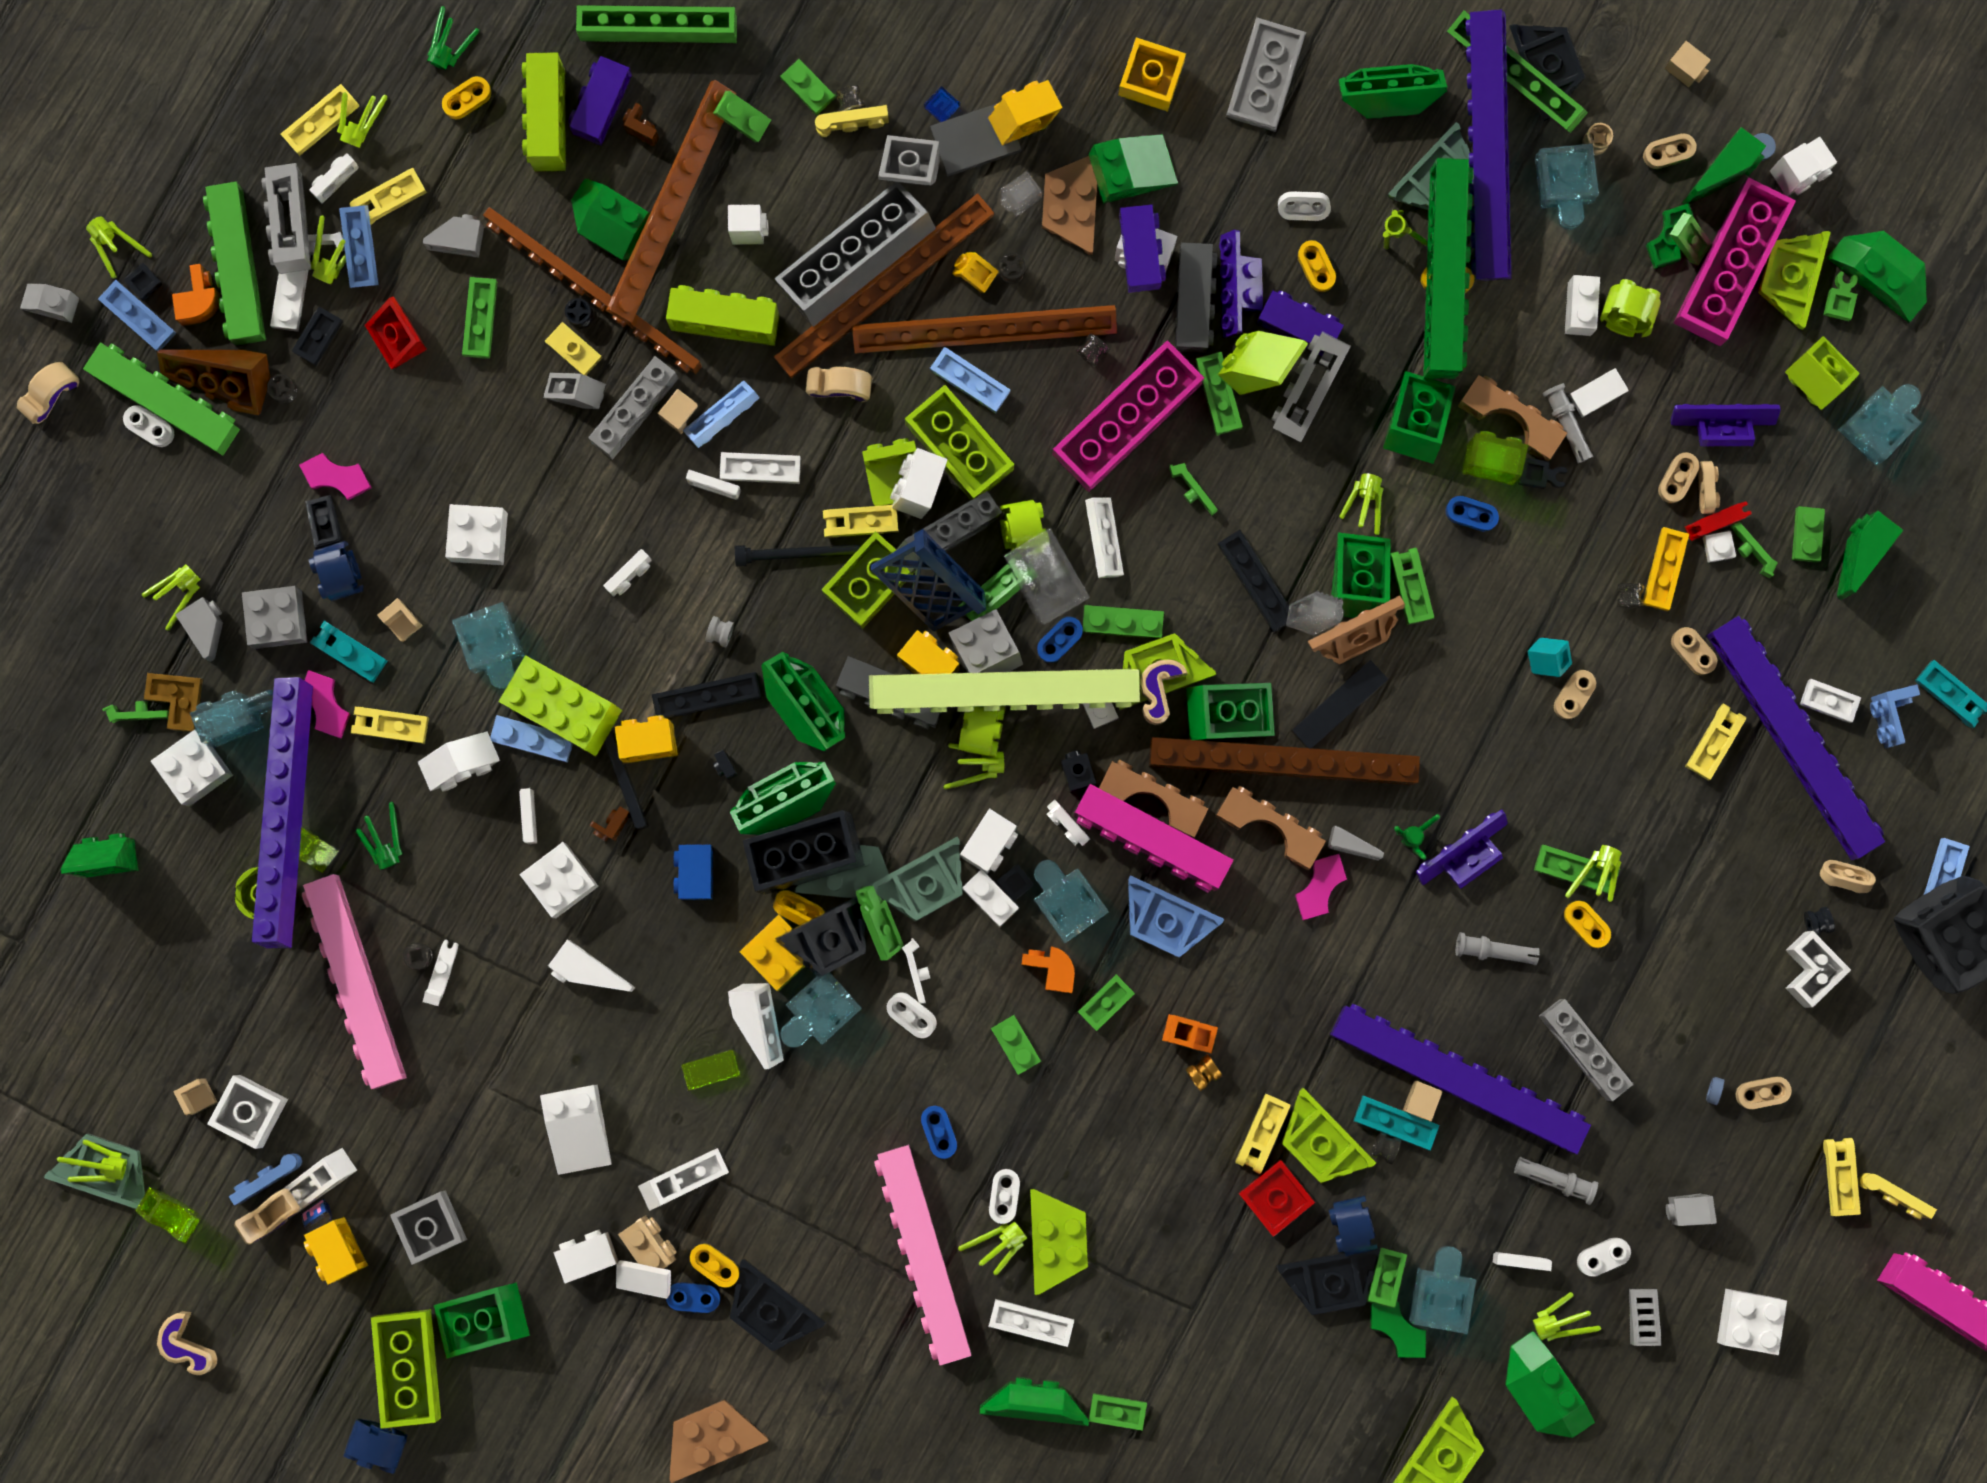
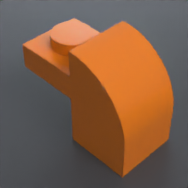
M201 264L190 265L193 291L172 294L175 319L182 326L205 322L219 308L221 294L215 288H209L212 287V277L210 272Z
M1051 947L1049 957H1044L1045 951L1029 949L1028 954L1022 955L1021 965L1048 969L1045 990L1072 993L1075 975L1074 966L1065 952Z
M1169 1014L1162 1041L1212 1053L1218 1027Z

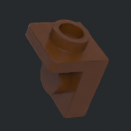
M635 103L633 109L629 108L623 118L626 133L654 147L659 139L656 127L647 120L642 119L641 122L639 121L643 110L640 104Z
M621 806L618 810L613 809L606 820L608 824L606 829L593 821L591 822L590 826L595 828L593 834L606 842L609 838L616 841L630 819L631 814Z

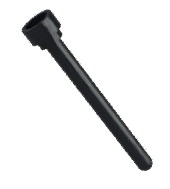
M745 545L735 546L736 567H743L756 560L851 556L861 546L840 545L751 550V548H746Z

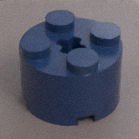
M347 541L315 550L313 558L309 559L312 572L314 574L318 573L321 582L318 584V589L322 599L329 598L330 601H335L363 592V585L358 586L357 580L362 577L352 550L346 551L345 549L349 545Z
M1365 1196L1334 1202V1208L1329 1210L1332 1226L1338 1225L1340 1235L1335 1237L1339 1253L1345 1252L1346 1256L1378 1249L1377 1243L1371 1244V1239H1375V1232L1369 1207L1363 1208L1362 1202L1367 1201Z
M356 1419L344 1451V1457L357 1461L356 1464L361 1467L372 1469L373 1465L380 1466V1470L394 1474L408 1434L394 1427L392 1430L389 1428L381 1429L380 1423L376 1421Z

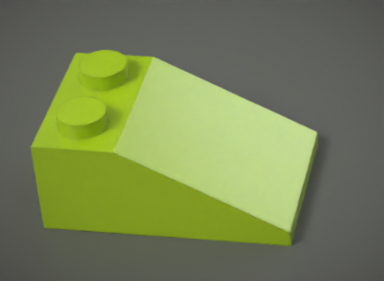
M1262 331L1249 334L1244 333L1236 341L1235 345L1237 347L1233 353L1223 360V368L1218 375L1239 395L1281 385L1308 343L1305 340Z

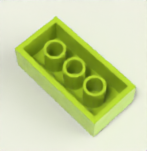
M526 53V62H522V76L526 78V88H522L523 104H526L527 114H522L523 130H526L527 139L522 141L523 155L526 156L527 163L531 164L534 171H566L565 68L558 53Z
M679 285L678 289L671 288L666 320L671 331L775 346L780 315L777 304L767 297H757V300L746 299V295L740 293H731L730 296L720 295V292L717 290L705 289L704 292L694 291V288L690 286Z
M946 385L941 387L905 418V425L928 452L948 459L944 470L970 500L986 491L989 492L1014 470V463Z
M526 655L498 701L594 756L598 754L622 712V709L610 701Z
M431 1309L372 1317L371 1325L381 1429L436 1423L441 1419Z

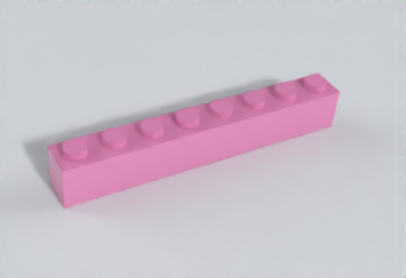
M333 874L304 884L305 892H302V897L306 907L311 908L313 917L310 918L315 933L319 932L322 941L319 943V948L323 958L328 959L330 968L327 969L328 976L332 984L336 983L339 992L336 994L337 1003L340 1009L344 1008L347 1016V1019L344 1020L345 1027L349 1035L353 1034L356 1043L353 1045V1050L357 1060L361 1059L364 1070L361 1071L364 1083L366 1086L370 1085L371 1089H377L406 1079L407 1077L339 875Z
M906 1145L879 1153L877 1155L879 1160L874 1161L876 1171L879 1177L884 1176L886 1186L882 1187L885 1201L886 1203L891 1202L894 1212L890 1213L894 1229L899 1228L902 1236L901 1239H898L901 1254H907L910 1263L905 1266L909 1281L915 1280L918 1291L913 1292L917 1308L923 1307L925 1317L921 1318L925 1334L930 1333L933 1343L929 1344L933 1361L938 1359L939 1364L944 1365L971 1356V1350L910 1146Z

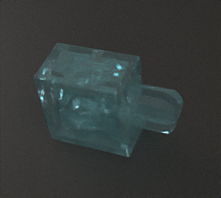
M1593 143L1540 149L1535 156L1541 209L1557 207L1560 226L1566 230L1576 229L1585 218L1583 204L1593 203L1599 196Z
M1905 384L1891 394L1882 386L1838 430L1877 466L1885 461L1922 423L1911 413L1921 400L1920 391L1913 385Z
M501 602L456 618L452 622L469 670L474 674L486 670L491 684L497 689L505 690L515 674L511 661L525 655L508 607Z
M267 690L252 697L240 692L231 691L222 695V700L213 704L211 701H207L197 705V710L191 712L190 716L201 743L215 748L264 728L259 715L272 710L273 700L270 699L273 698V690Z
M1044 860L1036 866L1034 877L1044 892L1033 901L1064 944L1109 913L1078 868L1065 876L1054 861Z
M829 972L814 978L786 1004L795 1016L782 1027L780 1032L781 1039L784 1044L794 1048L801 1046L813 1035L821 1045H824L863 1008Z
M1443 1246L1436 1252L1433 1270L1417 1269L1409 1319L1410 1323L1468 1334L1476 1279L1460 1275L1463 1257L1458 1249L1451 1246Z

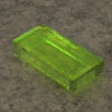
M734 1049L681 1065L688 1091L741 1075Z

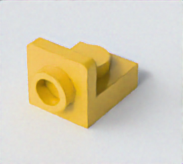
M966 252L956 260L954 264L956 268L952 274L956 277H962L979 292L985 293L999 271L976 252Z

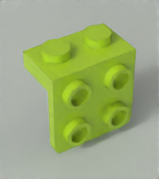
M908 438L893 441V445L883 447L882 444H874L868 446L866 451H862L874 506L893 504L894 500L890 499L895 484H898L900 478L902 479V475H899L900 467L908 454L912 455L916 451L915 441H909Z

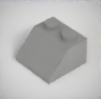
M887 135L878 176L879 180L931 186L936 182L940 163L939 141Z

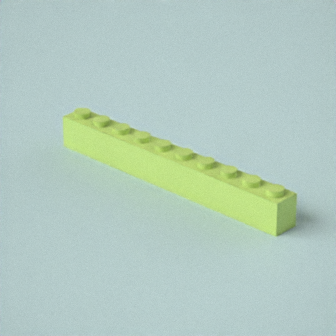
M1108 669L869 675L870 708L877 709V714H892L893 708H904V713H920V708L931 707V712H947V707H957L958 712L974 711L973 706H984V711H1000L1001 705H1010V710H1027V705H1037L1039 710L1053 709V704H1063V709H1078L1079 703H1089V708H1105V703H1115L1116 707H1132V702H1140L1139 670Z

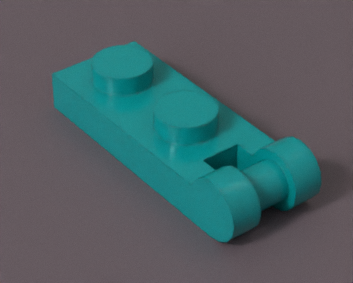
M323 621L320 626L322 628L317 637L314 636L310 643L374 683L388 660L331 624ZM330 635L337 638L332 647L326 644Z
M1935 660L1930 661L1915 680L1918 685L1957 715L1970 728H1974L1979 722L1978 718L1981 714H1986L1987 702ZM1968 703H1971L1973 706L1970 712L1965 709Z

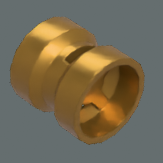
M1208 1054L1201 1058L1200 1063L1196 1066L1191 1065L1185 1069L1199 1091L1205 1089L1210 1081H1217L1222 1077L1221 1072Z

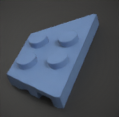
M1130 876L1128 879L1130 935L1178 958L1224 921L1223 918L1133 876Z

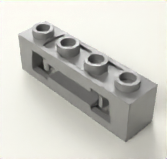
M296 163L265 167V178H262V187L268 199L267 202H264L266 217L270 221V225L266 226L268 240L272 242V249L268 250L270 264L275 265L280 274L311 270L302 174ZM279 193L283 201L289 200L292 233L296 237L297 244L293 237H286L284 210L279 199Z
M1323 331L1320 337L1314 335L1308 347L1312 351L1308 360L1302 359L1296 370V373L1300 375L1296 384L1290 382L1283 395L1288 398L1284 407L1278 406L1271 419L1275 422L1274 429L1299 442L1303 440L1351 347L1349 344ZM1319 351H1325L1319 363L1328 367L1333 355H1337L1338 357L1331 370H1326L1306 409L1309 411L1302 425L1299 424L1305 410L1296 406L1291 417L1287 414L1292 404L1297 403L1316 366L1314 361Z
M654 356L588 437L590 442L613 460L678 380L676 372Z
M1559 999L1539 1015L1540 1019L1606 1101H1614L1633 1085L1566 999Z

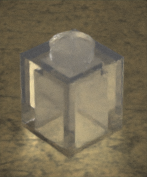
M1026 171L1001 189L1002 198L1000 201L1007 212L1012 211L1015 216H1018L1042 199V191Z

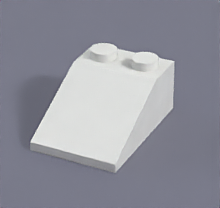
M598 1085L540 1095L544 1121L558 1175L612 1165Z

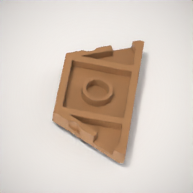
M1089 156L1045 174L1042 228L1052 234H1057L1067 243H1072L1085 250V253L1093 255L1097 181Z
M1398 596L1372 610L1361 612L1358 617L1337 624L1333 629L1309 640L1308 644L1314 652L1319 650L1324 657L1342 664L1386 642L1391 634V629L1398 621L1395 613L1397 610L1404 609L1405 603Z
M725 1399L674 1421L670 1482L673 1483L768 1442L769 1439L764 1433H761L745 1416L738 1413Z

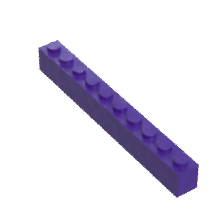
M1502 9L1470 12V20H1466V34L1470 36L1471 46H1467L1466 56L1467 62H1471V73L1467 74L1468 89H1472V100H1468V115L1472 116V126L1468 128L1469 142H1473V153H1469V167L1473 168L1474 179L1472 184H1469L1470 194L1474 195V206L1470 210L1471 222H1475V232L1471 233L1472 249L1475 248V259L1471 261V271L1479 281L1512 279L1506 13Z
M1737 616L1706 635V637L1851 860L1861 858L1885 842L1882 837L1884 833L1881 827L1876 822H1872L1867 814L1869 813L1868 807L1861 799L1858 800L1855 796L1852 782L1846 776L1843 777L1838 769L1840 765L1837 759L1832 754H1828L1824 748V739L1817 731L1814 732L1809 725L1810 718L1803 709L1798 708L1794 701L1796 697L1793 691L1788 686H1784L1780 680V671L1774 664L1769 663L1765 657L1767 655L1765 648L1760 642H1756L1751 635L1752 629L1745 619H1741L1740 616Z
M300 677L274 678L252 942L264 948H292L313 686Z
M1352 1004L1351 1007L1343 1006L1330 1036L1572 1154H1578L1591 1127L1590 1124L1584 1122L1585 1116L1572 1110L1570 1114H1567L1560 1110L1562 1105L1550 1099H1546L1543 1102L1535 1098L1537 1093L1528 1088L1522 1087L1520 1091L1511 1086L1513 1081L1501 1075H1498L1497 1078L1487 1075L1488 1069L1476 1063H1473L1471 1067L1463 1063L1464 1058L1454 1052L1449 1051L1448 1055L1438 1051L1439 1045L1425 1039L1423 1043L1413 1039L1415 1036L1413 1032L1402 1027L1397 1031L1389 1027L1390 1021L1377 1015L1375 1019H1372L1365 1015L1367 1010L1355 1004Z

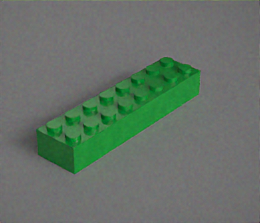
M1437 158L1430 169L1424 379L1455 380L1462 373L1463 368L1467 366V352H1463V344L1468 339V326H1464V317L1468 315L1469 300L1465 299V289L1469 288L1470 274L1465 273L1466 263L1470 262L1471 254L1470 246H1466L1467 236L1471 235V220H1467L1468 210L1472 208V194H1468L1469 184H1472L1473 168L1469 167V159Z

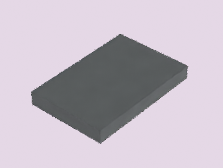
M996 104L930 126L934 141H939L940 158L947 177L1021 152L1018 139L1002 145L988 119L994 111Z

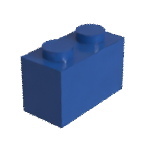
M679 845V851H674V867H678V878H674V894H678V899L713 900V846Z

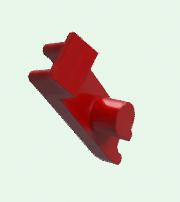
M1738 503L1685 526L1690 541L1745 519L1752 514L1751 511L1743 512L1742 510L1748 503Z

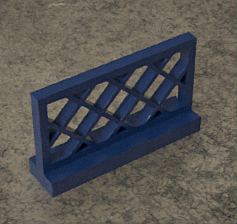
M924 529L914 534V541L871 565V571L933 632L973 610L977 614L986 610L985 591ZM912 552L919 556L918 561L904 560V557ZM887 566L898 567L896 573H887L882 569ZM902 567L916 568L915 575L901 574ZM921 569L933 570L935 572L934 577L921 576ZM899 581L913 582L912 589L900 588L898 586ZM917 584H932L931 590L917 589ZM936 585H948L950 591H935ZM914 598H929L928 604L916 603ZM933 598L947 599L946 606L932 605ZM952 600L964 601L966 603L961 607L951 606ZM930 612L944 613V616L936 621L929 615Z

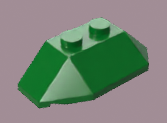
M1408 64L1359 69L1350 73L1347 77L1340 78L1339 88L1342 100L1368 119L1420 114L1447 92V83L1443 70H1433L1424 66Z
M585 178L571 199L578 234L622 261L629 260L650 213L606 185Z
M1885 231L1843 237L1827 257L1850 277L1857 275V282L1908 323L1912 321L1927 302L1925 263Z
M784 652L779 653L761 665L766 698L798 741L826 751L845 738L844 708L813 666L799 659L789 657V654Z
M794 762L747 787L736 806L730 811V814L740 834L762 835L792 826L819 812L836 782L825 762Z
M1531 1331L1510 1346L1505 1386L1537 1432L1573 1438L1595 1423L1585 1402L1554 1356L1534 1331Z
M1016 1377V1382L1009 1381L980 1405V1414L1082 1426H1088L1089 1424L1086 1414L1064 1387H1059V1382L1043 1380V1385L1032 1384V1379Z

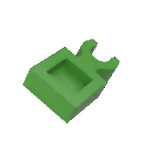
M1840 272L1835 278L1837 289L1831 288L1829 290L1823 315L1849 322L1852 319L1857 294L1850 291L1856 285L1858 278L1857 275H1853L1850 283L1847 284L1842 279L1844 272Z

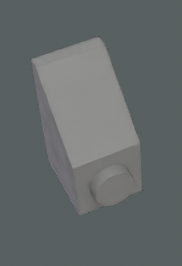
M464 214L462 218L452 217L423 238V245L430 251L479 258L484 226L477 217Z
M27 284L20 309L72 323L79 298L66 289L47 284Z
M550 373L543 398L585 409H599L604 397L603 392L606 384L583 374Z
M202 597L175 615L202 657L211 662L215 659L223 622L219 617L222 612L213 600L209 602Z
M1699 1193L1668 1197L1669 1204H1666V1214L1668 1220H1672L1673 1225L1687 1226L1717 1223L1713 1196Z

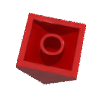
M394 296L390 297L365 324V327L391 369L397 368L427 350Z

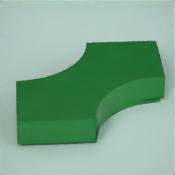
M1689 203L1665 210L1662 213V231L1656 239L1646 245L1654 270L1678 263L1681 260L1680 248L1670 236V233L1683 213L1693 216Z
M1396 1301L1395 1308L1371 1303L1370 1328L1380 1330L1392 1339L1397 1357L1425 1358L1426 1330L1413 1327L1406 1322L1401 1314L1399 1302Z

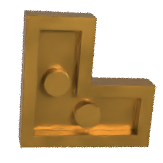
M147 673L144 700L170 703L167 729L192 732L197 730L203 679Z

